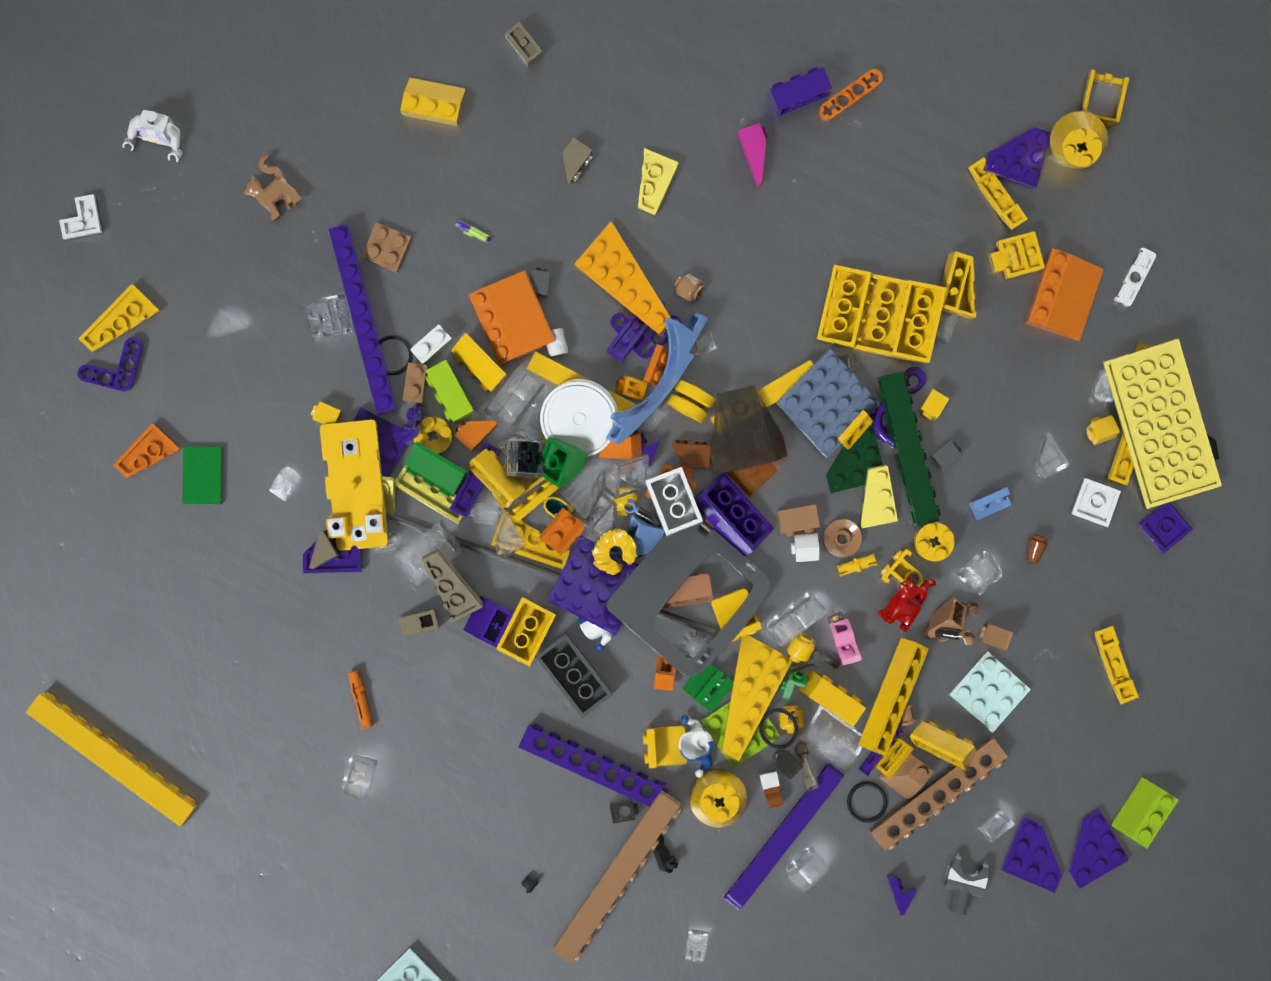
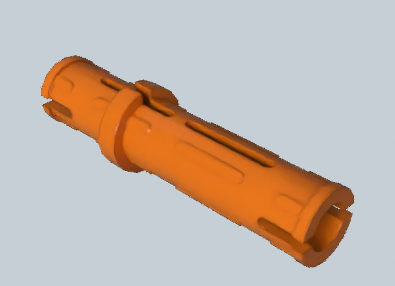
M357 670L347 673L351 684L352 690L350 692L355 700L361 729L372 727L373 723L364 691L366 689L363 687L360 671Z

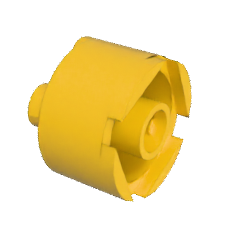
M426 417L421 420L420 424L418 423L417 428L420 431L414 438V443L417 441L439 455L446 453L451 448L454 440L453 431L446 421L438 417ZM435 432H437L436 436L438 437V439H433L431 442V437L429 436L430 433L434 434Z
M941 523L925 524L914 535L913 544L915 551L922 559L927 561L943 560L951 554L954 548V535L947 526ZM936 538L938 544L932 547V543L929 541Z

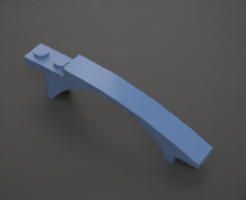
M693 311L685 325L668 317L666 318L664 323L668 333L669 353L664 373L656 388L640 404L626 411L612 413L610 419L614 420L615 423L606 439L619 445L657 409L677 384L693 359L694 355L689 352L700 332L704 329L708 318Z

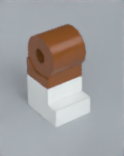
M777 771L760 773L759 777L768 809L783 806Z

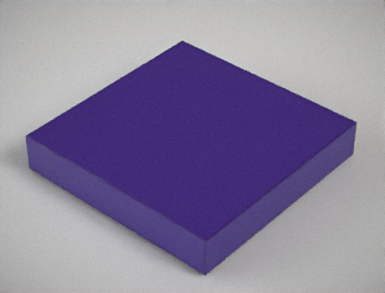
M1171 502L1160 505L1138 524L1162 554L1193 530Z

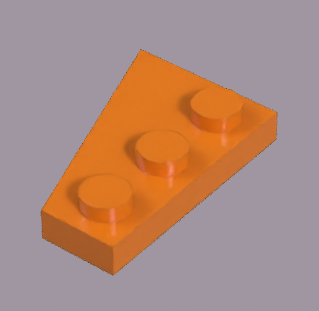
M152 423L113 466L126 478H130L182 449Z

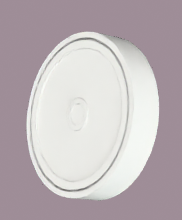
M572 379L555 387L547 396L541 409L540 424L546 439L552 437L577 446L587 453L588 456H591L603 450L610 443L606 437L615 423L610 417L612 413H617L618 409L611 394L600 384L586 379Z

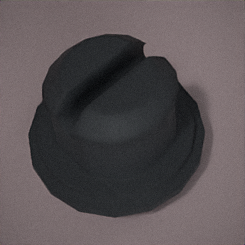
M529 876L525 877L521 884L527 889L526 893H531L538 884L537 879L533 880Z

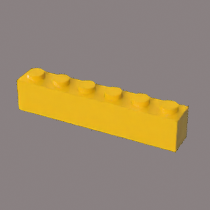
M904 638L900 639L858 743L859 746L883 756L887 755L929 648L917 642Z

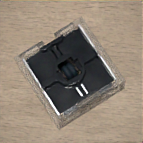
M505 437V476L543 478V462H541L543 439Z

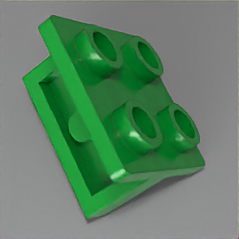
M711 663L699 675L691 677L683 686V690L708 711L713 712L732 689L733 680Z

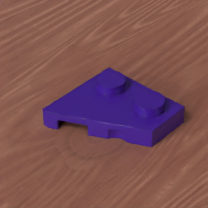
M416 403L412 408L408 409L406 414L408 421L406 425L404 424L400 433L403 436L401 443L408 445L419 434L420 429L417 426L418 423H421L424 405Z

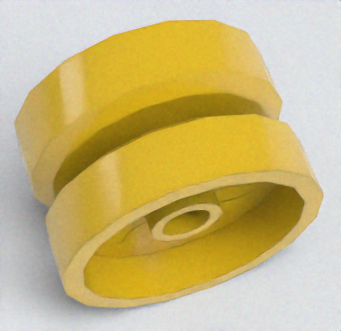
M679 379L675 390L683 398L672 394L666 404L693 420L703 423L707 413L699 405L709 409L713 406L716 399L701 388Z

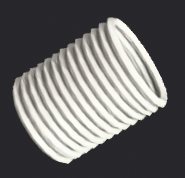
M562 328L551 330L555 342L546 345L549 357H556L569 352L564 329Z

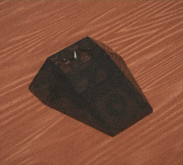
M755 385L717 393L711 445L714 473L743 470L775 462L788 456L784 436Z

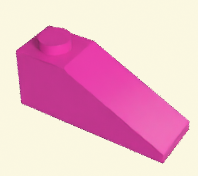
M760 123L738 130V137L757 187L761 186L766 138H768L765 127H761Z

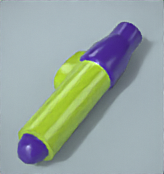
M458 220L456 226L460 227L463 233L471 237L475 236L485 242L491 240L488 234L468 223Z

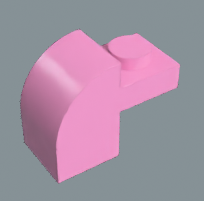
M844 619L831 623V633L843 666L860 661L861 655L849 620Z

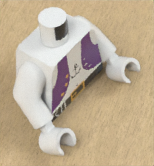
M143 110L141 115L131 119L127 132L128 136L122 145L123 148H125L126 144H130L132 151L136 144V139L134 138L136 137L137 139L172 147L171 152L168 154V160L171 161L173 156H175L176 162H178L182 156V151L179 149L180 130L173 124L170 117L154 111Z

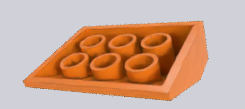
M1052 248L1048 252L1044 264L1045 268L1042 270L1025 324L1080 341L1104 269L1074 255Z
M526 270L469 294L498 365L513 362L555 342Z

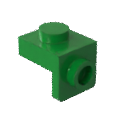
M790 670L787 680L783 679L780 690L783 691L782 699L790 700L795 685L806 688L808 676L800 671Z

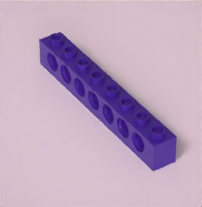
M536 724L528 725L518 747L649 807L661 790L666 793L669 790L665 787L666 783L658 779L655 782L651 781L645 773L638 771V774L630 771L631 767L622 763L618 766L613 763V759L604 755L602 758L595 755L596 751L587 747L583 750L578 747V743L568 739L565 742L560 739V735L554 732H550V734L543 732L544 728ZM539 737H544L547 740L545 747L537 745L536 740ZM557 745L563 746L565 753L563 755L555 754L554 747ZM574 753L581 754L582 761L580 763L572 761L571 756ZM597 761L600 764L599 770H590L589 763ZM609 769L617 771L618 775L615 779L607 777L606 772ZM632 777L635 780V784L632 787H627L624 784L625 778ZM650 785L653 791L651 794L645 795L641 791L642 787Z

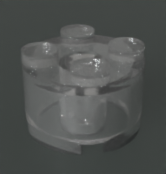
M983 551L984 555L981 557L977 554L961 568L963 572L961 574L957 573L960 580L973 594H983L988 589L987 586L990 583L997 582L1003 576L1001 573L1002 568L987 551Z

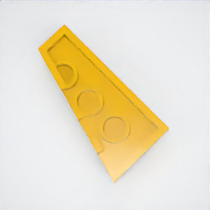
M131 284L78 339L92 352H95L157 314L160 310L138 288Z
M503 509L491 546L553 567L564 568L570 550H567L560 556L553 548L539 538L540 531L530 527L522 520L519 522L513 520L509 515L510 513Z

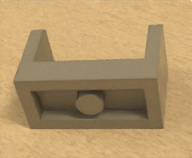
M520 22L504 33L506 40L528 68L544 56L543 51Z

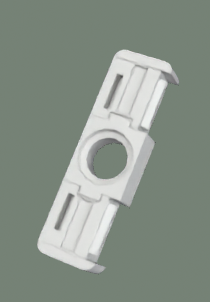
M1146 248L1139 249L1141 252L1134 265L1130 266L1122 282L1124 284L1118 297L1114 298L1116 302L1123 303L1125 307L1132 305L1156 258V254ZM1132 272H1137L1140 275L1139 282L1131 281L1130 275Z

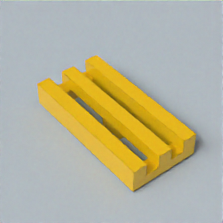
M862 410L838 438L846 449L849 450L873 423L869 414Z
M898 737L894 742V746L889 748L887 755L883 756L875 767L891 779L914 748Z

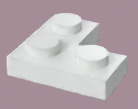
M94 194L75 198L78 217L59 220L64 240L102 233Z

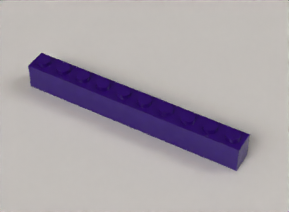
M348 224L329 228L376 413L380 416L398 411L350 227Z

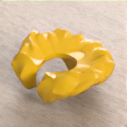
M620 528L618 530L609 529L608 532H604L592 550L595 560L593 564L598 569L606 571L607 574L615 575L623 569L622 564H618L610 557V550L613 547L619 546L622 549V558L629 565L634 563L637 555L636 543L625 530Z

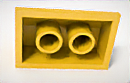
M410 77L403 94L400 111L404 116L458 126L466 89Z
M467 333L452 348L451 352L454 354L452 358L459 365L463 363L467 367L465 371L472 379L476 376L481 381L478 385L485 392L490 390L493 393L508 378L507 374Z
M484 449L468 465V468L507 509L526 491L524 488L525 484L519 478L515 479L511 473H508V466L505 464L501 465L498 461V456L492 450Z
M522 597L496 649L530 667L556 614Z
M922 721L912 732L910 738L914 746L965 771L976 752L972 741L966 738L961 740L956 737L955 733L947 729L944 732L938 729L939 726L931 721L928 723Z

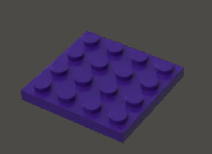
M581 535L547 601L617 635L622 622L608 611L606 605L611 596L639 564L634 562L629 565L623 560L621 555L610 552L611 559L618 564H622L623 569L615 575L607 574L606 571L598 569L593 564L595 560L592 550L597 543Z

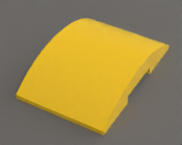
M834 265L817 340L872 354L930 363L947 288Z

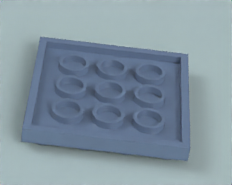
M828 349L775 402L825 458H828L841 445L838 438L862 410L870 415L880 405L831 349Z

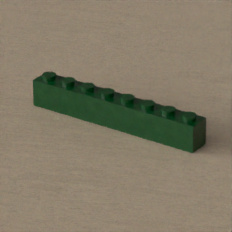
M903 371L877 377L913 526L918 527L940 521V508L935 504L934 500L936 492L934 487H931L929 480L932 478L931 472L925 463L927 455L920 443L922 442V435L920 431H917L916 423H918L917 415L912 411L911 407L913 404L912 395L908 393L906 387L908 386V378L906 374H903Z

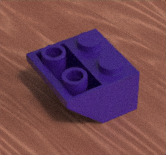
M480 596L479 598L483 601V607L471 613L463 630L497 648L514 612Z

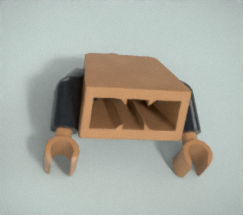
M953 596L931 615L929 627L924 631L925 636L930 640L935 637L940 642L948 639H963L965 645H973L972 639H975L971 630H966L963 633L960 632L964 630L967 610L970 616L979 614L977 603L971 601L964 605V603H961Z

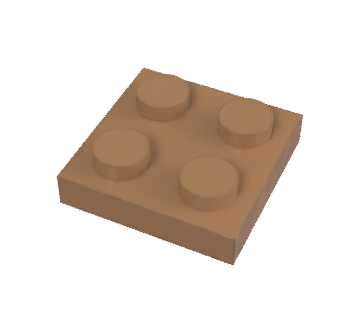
M376 222L361 258L397 273L412 237Z

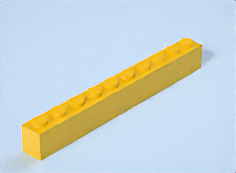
M48 692L46 694L40 693L25 713L181 827L187 822L198 807L194 804L195 800L188 795L183 796L179 793L180 789L173 784L168 785L163 781L164 777L157 772L153 774L148 770V765L142 761L137 762L132 758V753L125 749L122 751L117 747L118 743L111 738L106 739L103 737L102 731L98 728L88 726L86 724L87 721L79 715L76 717L71 713L72 710L68 706L57 703L55 701L56 698Z

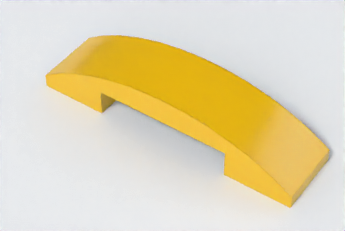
M985 157L968 167L988 202L1005 224L1013 230L1028 220L1019 205L1014 203L997 177L992 173L983 171L986 162Z
M1109 626L1094 632L1105 670L1119 703L1123 704L1139 698L1121 654L1114 627Z

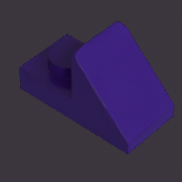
M641 432V457L646 468H649L660 440L645 447L644 444L647 443L643 432Z
M894 874L887 876L900 916L905 915L917 890L912 888L901 892L904 889L901 879H897Z

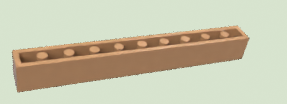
M663 790L659 792L552 949L554 953L572 964L574 959L579 960L584 952L582 948L585 943L587 945L590 944L595 936L592 934L594 930L601 928L605 922V919H603L605 914L612 912L616 906L614 903L616 898L623 896L627 890L625 887L627 882L634 880L637 875L636 869L638 866L645 864L648 859L646 855L649 850L654 851L659 843L657 839L660 834L665 835L670 827L668 823L671 818L676 819L680 813L679 801Z

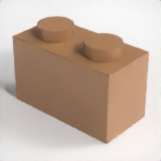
M408 362L403 394L404 402L424 405L427 385L425 376L428 375L426 370L429 369V366Z
M816 504L777 511L781 534L785 533L786 537L797 535V531L804 530L805 534L816 532V528L820 527Z

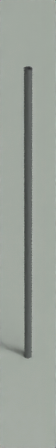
M390 515L389 521L554 580H558L560 573L397 515ZM662 609L657 615L658 617L714 636L716 631L715 628Z

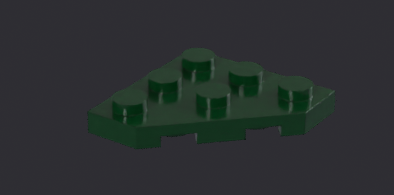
M873 424L867 428L849 450L844 446L840 450L826 474L830 494L864 486L866 484L868 468L883 465Z

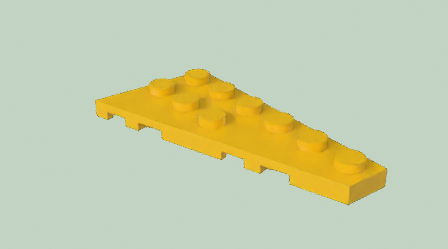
M747 634L741 636L721 751L736 761H739L792 663V660Z

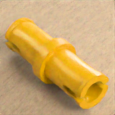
M874 554L859 559L853 558V561L837 565L840 577L856 571L859 573L862 569L876 566L877 563Z

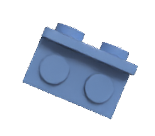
M1002 488L970 502L969 505L975 519L980 520L1011 506L1008 488Z

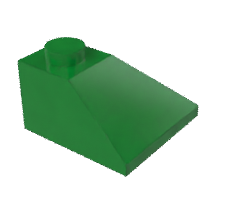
M548 437L537 473L541 474L542 477L556 487L562 488L582 472L588 454L577 446Z

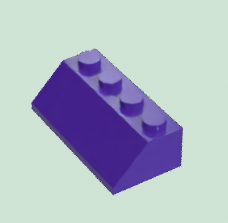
M724 472L718 475L694 497L699 512L727 542L744 556L752 553L774 529Z

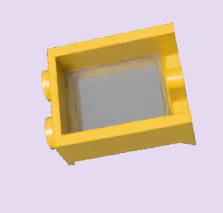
M1090 70L1080 111H1088L1095 114L1106 127L1117 125L1120 121L1129 77L1119 79L1113 77L1112 74L1106 73L1101 75L1095 73V70Z

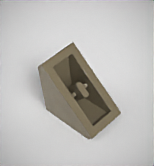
M319 531L309 566L311 569H316L339 556L330 538L328 539V535L324 531Z

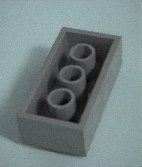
M567 633L535 657L581 718H584L613 695Z

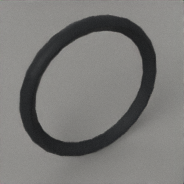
M389 335L379 340L380 344L389 339L400 340L408 349V362H412L413 353L406 339L397 335ZM408 362L402 369L398 371L387 370L388 375H398L407 370Z
M781 708L771 709L763 715L760 721V736L770 747L776 749L787 748L797 738V721L787 710ZM775 712L786 714L794 724L792 739L783 745L771 743L765 737L763 731L765 719Z
M862 782L857 784L848 794V810L860 822L871 823L877 821L884 815L887 809V796L884 790L875 783ZM863 786L876 788L883 797L884 804L881 812L871 819L857 816L851 807L853 793Z

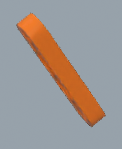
M877 69L869 70L821 105L819 109L820 118L825 121L834 119L881 84L883 80L882 73ZM871 74L873 76L877 75V83L875 81H872L868 84V86L870 87L868 89L865 82L870 80ZM859 84L863 86L864 92L862 94H855L853 87ZM846 96L848 104L845 106L840 105L838 98ZM834 101V104L839 109V111H837V109L834 108L831 111V116H829L828 114L824 115V108L826 107L827 109H830L833 106V103L831 102Z

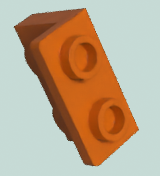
M658 344L656 345L643 379L644 381L657 386L667 364L669 349Z
M562 508L540 534L539 538L562 556L570 548L573 541L582 534L585 525L565 508Z

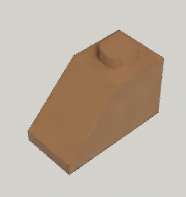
M986 623L985 627H981L978 637H981L980 642L1007 651L1013 632Z

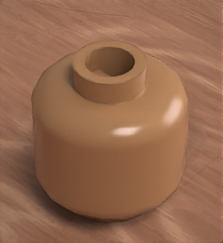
M685 274L683 277L680 276L675 282L676 294L689 302L699 300L704 292L702 281L691 274Z

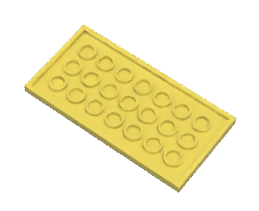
M1177 338L1104 361V369L1146 508H1152L1222 486L1179 339Z

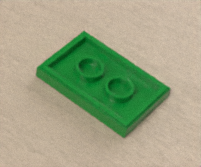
M183 447L182 504L222 505L223 447Z

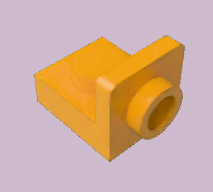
M620 376L615 384V393L643 401L648 383L629 376Z

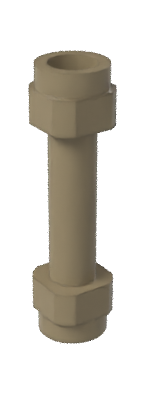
M805 743L795 746V751L802 762L806 776L804 780L808 790L817 789L819 787L818 780L813 776L807 756L809 750Z

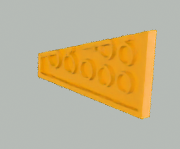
M611 221L574 265L661 336L666 330L664 322L670 316Z

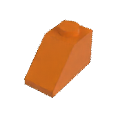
M467 421L466 424L462 422L455 429L457 432L455 436L473 452L499 424L496 421Z
M632 433L619 445L610 441L599 453V458L635 459L642 456L641 433Z
M659 654L653 689L673 691L676 669Z

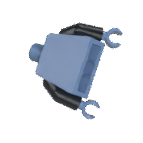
M628 499L627 502L633 505V507L628 508L624 505V509L627 513L634 512L636 515H632L626 532L636 543V559H639L652 551L665 536V532L660 525V521L652 513L641 507L637 508L635 501ZM619 546L613 547L610 550L612 554H617L619 551L622 552Z

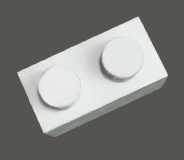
M438 324L410 350L423 365H426L453 340Z

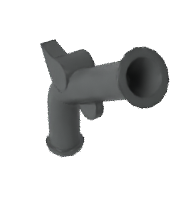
M816 646L812 657L808 661H801L800 663L791 664L793 671H800L811 665L818 667L820 661H826L834 669L840 667V661H837L827 653H820Z

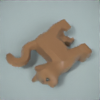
M263 155L258 161V166L262 172L274 174L275 180L263 189L261 182L251 175V180L247 183L244 193L247 196L256 197L260 205L271 213L270 218L274 222L282 217L277 206L280 200H285L287 209L291 210L296 206V203L303 199L288 184L278 167L266 165L270 156Z

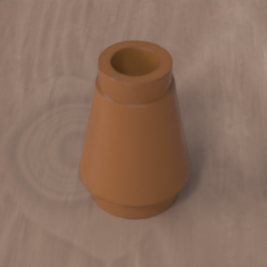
M1037 534L1032 535V538L1029 539L1027 561L1038 564L1048 545V538Z

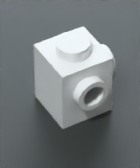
M817 533L794 535V543H791V553L795 554L796 562L819 560Z

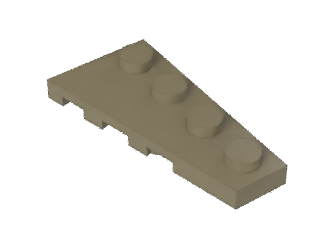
M438 548L422 557L421 561L431 581L436 586L435 590L440 595L443 606L450 615L451 623L483 607V601Z

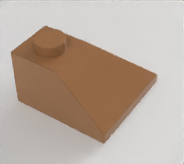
M910 753L891 779L882 772L878 777L907 800H910L925 785L934 771Z

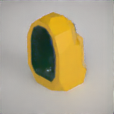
M550 495L543 501L544 510L554 518L562 508H565L571 514L574 511L573 507L554 495Z

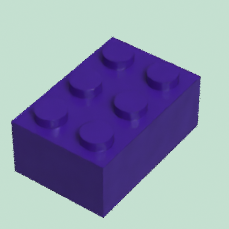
M818 67L812 68L807 71L808 74L801 76L798 74L791 77L790 81L786 83L780 81L772 85L768 98L776 117L830 96L832 86L824 67L821 69Z

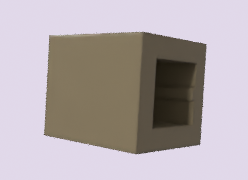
M573 137L562 153L569 184H572L573 181H578L582 175L581 169L584 165L588 166L593 159L591 156L593 154L592 150Z
M436 609L398 618L403 637L440 628Z

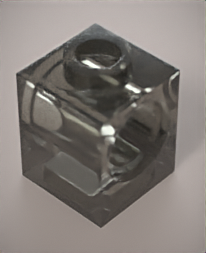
M633 799L610 803L613 824L636 820L635 815H638L639 812L637 803H633ZM620 807H629L630 813L627 816L621 815L619 813Z

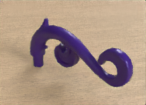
M910 367L904 372V375L906 374L908 378V386L911 385L909 382L911 376L919 378V384L907 390L911 395L918 392L925 385L926 375L922 369ZM882 401L874 414H870V417L873 420L872 424L876 436L883 443L886 442L893 447V440L890 433L887 432V425L883 426L882 422L885 412Z

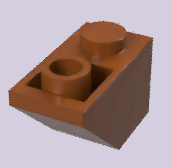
M676 440V443H672V449L688 467L709 469L711 446L707 445V442L695 441V444H687V440Z

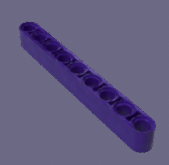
M830 763L824 767L816 777L819 787L814 790H806L724 896L726 901L738 910L745 905L843 779V773Z

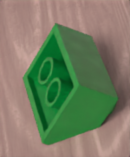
M417 441L404 464V468L407 469L406 473L412 477L418 476L422 478V482L431 488L432 486L440 489L439 493L445 497L450 495L454 498L466 478L465 470Z

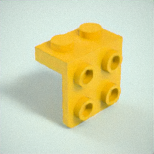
M741 588L711 601L721 630L749 595L746 588ZM756 612L733 641L738 640L741 636L751 635L762 629Z
M684 726L646 728L647 733H643V743L648 745V752H644L645 764H649V768L687 763V760L681 755L679 750V740L685 734Z

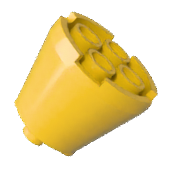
M1076 111L1063 115L1056 121L1050 133V147L1053 155L1061 164L1073 169H1083L1094 165L1103 157L1108 146V132L1104 123L1099 117L1088 111Z
M721 769L707 771L703 773L702 777H698L691 787V809L694 815L708 826L721 828L732 825L740 819L746 809V788L740 778L730 771ZM721 797H723V803L725 805L716 804L715 799H720Z

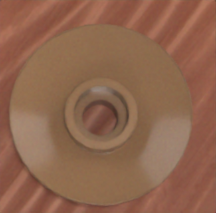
M839 519L827 526L823 541L826 549L832 555L849 557L860 548L862 535L859 527L854 522L847 519ZM840 535L845 536L846 539L844 542L839 541L838 538Z

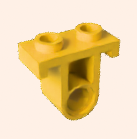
M908 549L899 550L893 557L895 561L891 565L887 564L880 572L882 574L880 579L885 583L890 581L888 579L889 575H892L902 583L910 574L916 575L917 582L915 584L918 587L923 583L922 574L903 559L905 556L910 557L912 555Z

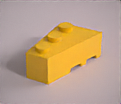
M956 251L949 253L940 284L941 287L947 288L942 311L967 319L976 318L973 286L974 262L972 256Z
M809 669L806 674L808 676L806 688L798 686L797 689L854 727L866 709L861 705L862 700L855 695L849 697L846 695L848 691L839 684L837 687L833 686L832 679L826 675L820 677Z

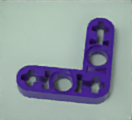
M621 313L613 315L610 321L612 328L617 334L622 330V327L614 325L616 323L615 318H623L622 323L624 326L629 321ZM670 316L671 319L677 320L681 323V320L678 316ZM654 330L646 338L643 335L632 350L642 359L650 358L654 353V347L651 346L648 351L650 353L648 355L646 353L642 355L640 347H647L650 344L647 341L649 338L654 345L663 346L669 341L666 331L663 332L665 338L662 342L654 340V334L656 333Z
M135 337L128 338L125 341L117 372L91 365H82L77 372L78 378L84 382L122 392L130 391L134 385L143 351V343ZM134 341L138 345V348L133 350V355H136V358L126 356L127 353L131 354L132 348L129 347V344H133ZM128 359H131L134 363L133 368L130 370L124 368V362ZM89 368V372L97 374L96 382H94L95 377L87 376L85 379L83 371H87ZM122 371L126 373H132L131 377L128 375L126 376L128 386H124V388H122V385L119 384L120 380L123 381L125 378V375L121 374ZM104 373L110 375V381L106 384H103L100 380L101 375Z

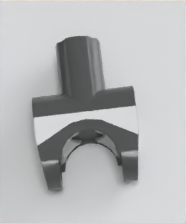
M955 853L947 870L944 888L954 890L949 910L966 915L971 895L980 898L984 895L988 881L989 862L983 860L980 868L974 874L966 875L961 870V854Z

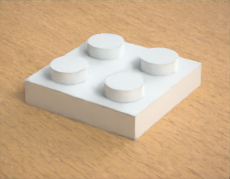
M1083 478L1071 515L1108 527L1121 491Z

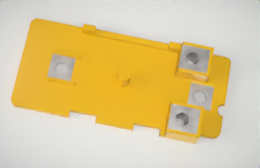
M364 420L321 425L323 461L327 460L329 475L325 477L327 499H331L333 514L329 516V519H326L328 539L336 538L338 550H351L354 545L358 549L387 546L389 541L376 421ZM349 443L353 445L352 451L347 449ZM357 530L362 531L361 537L356 535Z

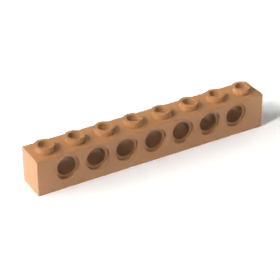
M990 737L976 748V752L968 766L974 767L975 773L973 776L967 777L965 770L953 765L910 800L871 828L870 832L885 851L887 849H894L899 844L897 841L903 837L906 839L914 833V828L918 825L920 827L925 825L931 815L941 813L945 809L944 805L948 802H955L960 798L959 794L964 790L966 792L971 790L975 786L974 782L978 779L983 780L991 774L989 771L994 767L999 768L1006 762L1004 759L1008 756L996 740ZM984 755H989L990 762L987 765H982L981 758ZM954 778H958L960 782L957 788H951L950 782ZM938 790L944 791V797L941 800L935 799V793ZM922 802L929 803V809L925 812L919 809ZM913 814L914 820L911 823H905V815ZM893 825L898 826V833L890 835L889 828Z

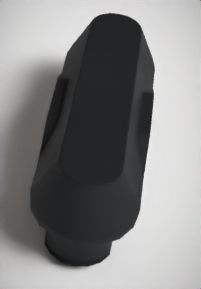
M660 834L657 839L659 843L653 853L659 869L663 872L671 873L673 869L678 867V862H675L677 860L675 857L670 856L669 850L664 844V836Z

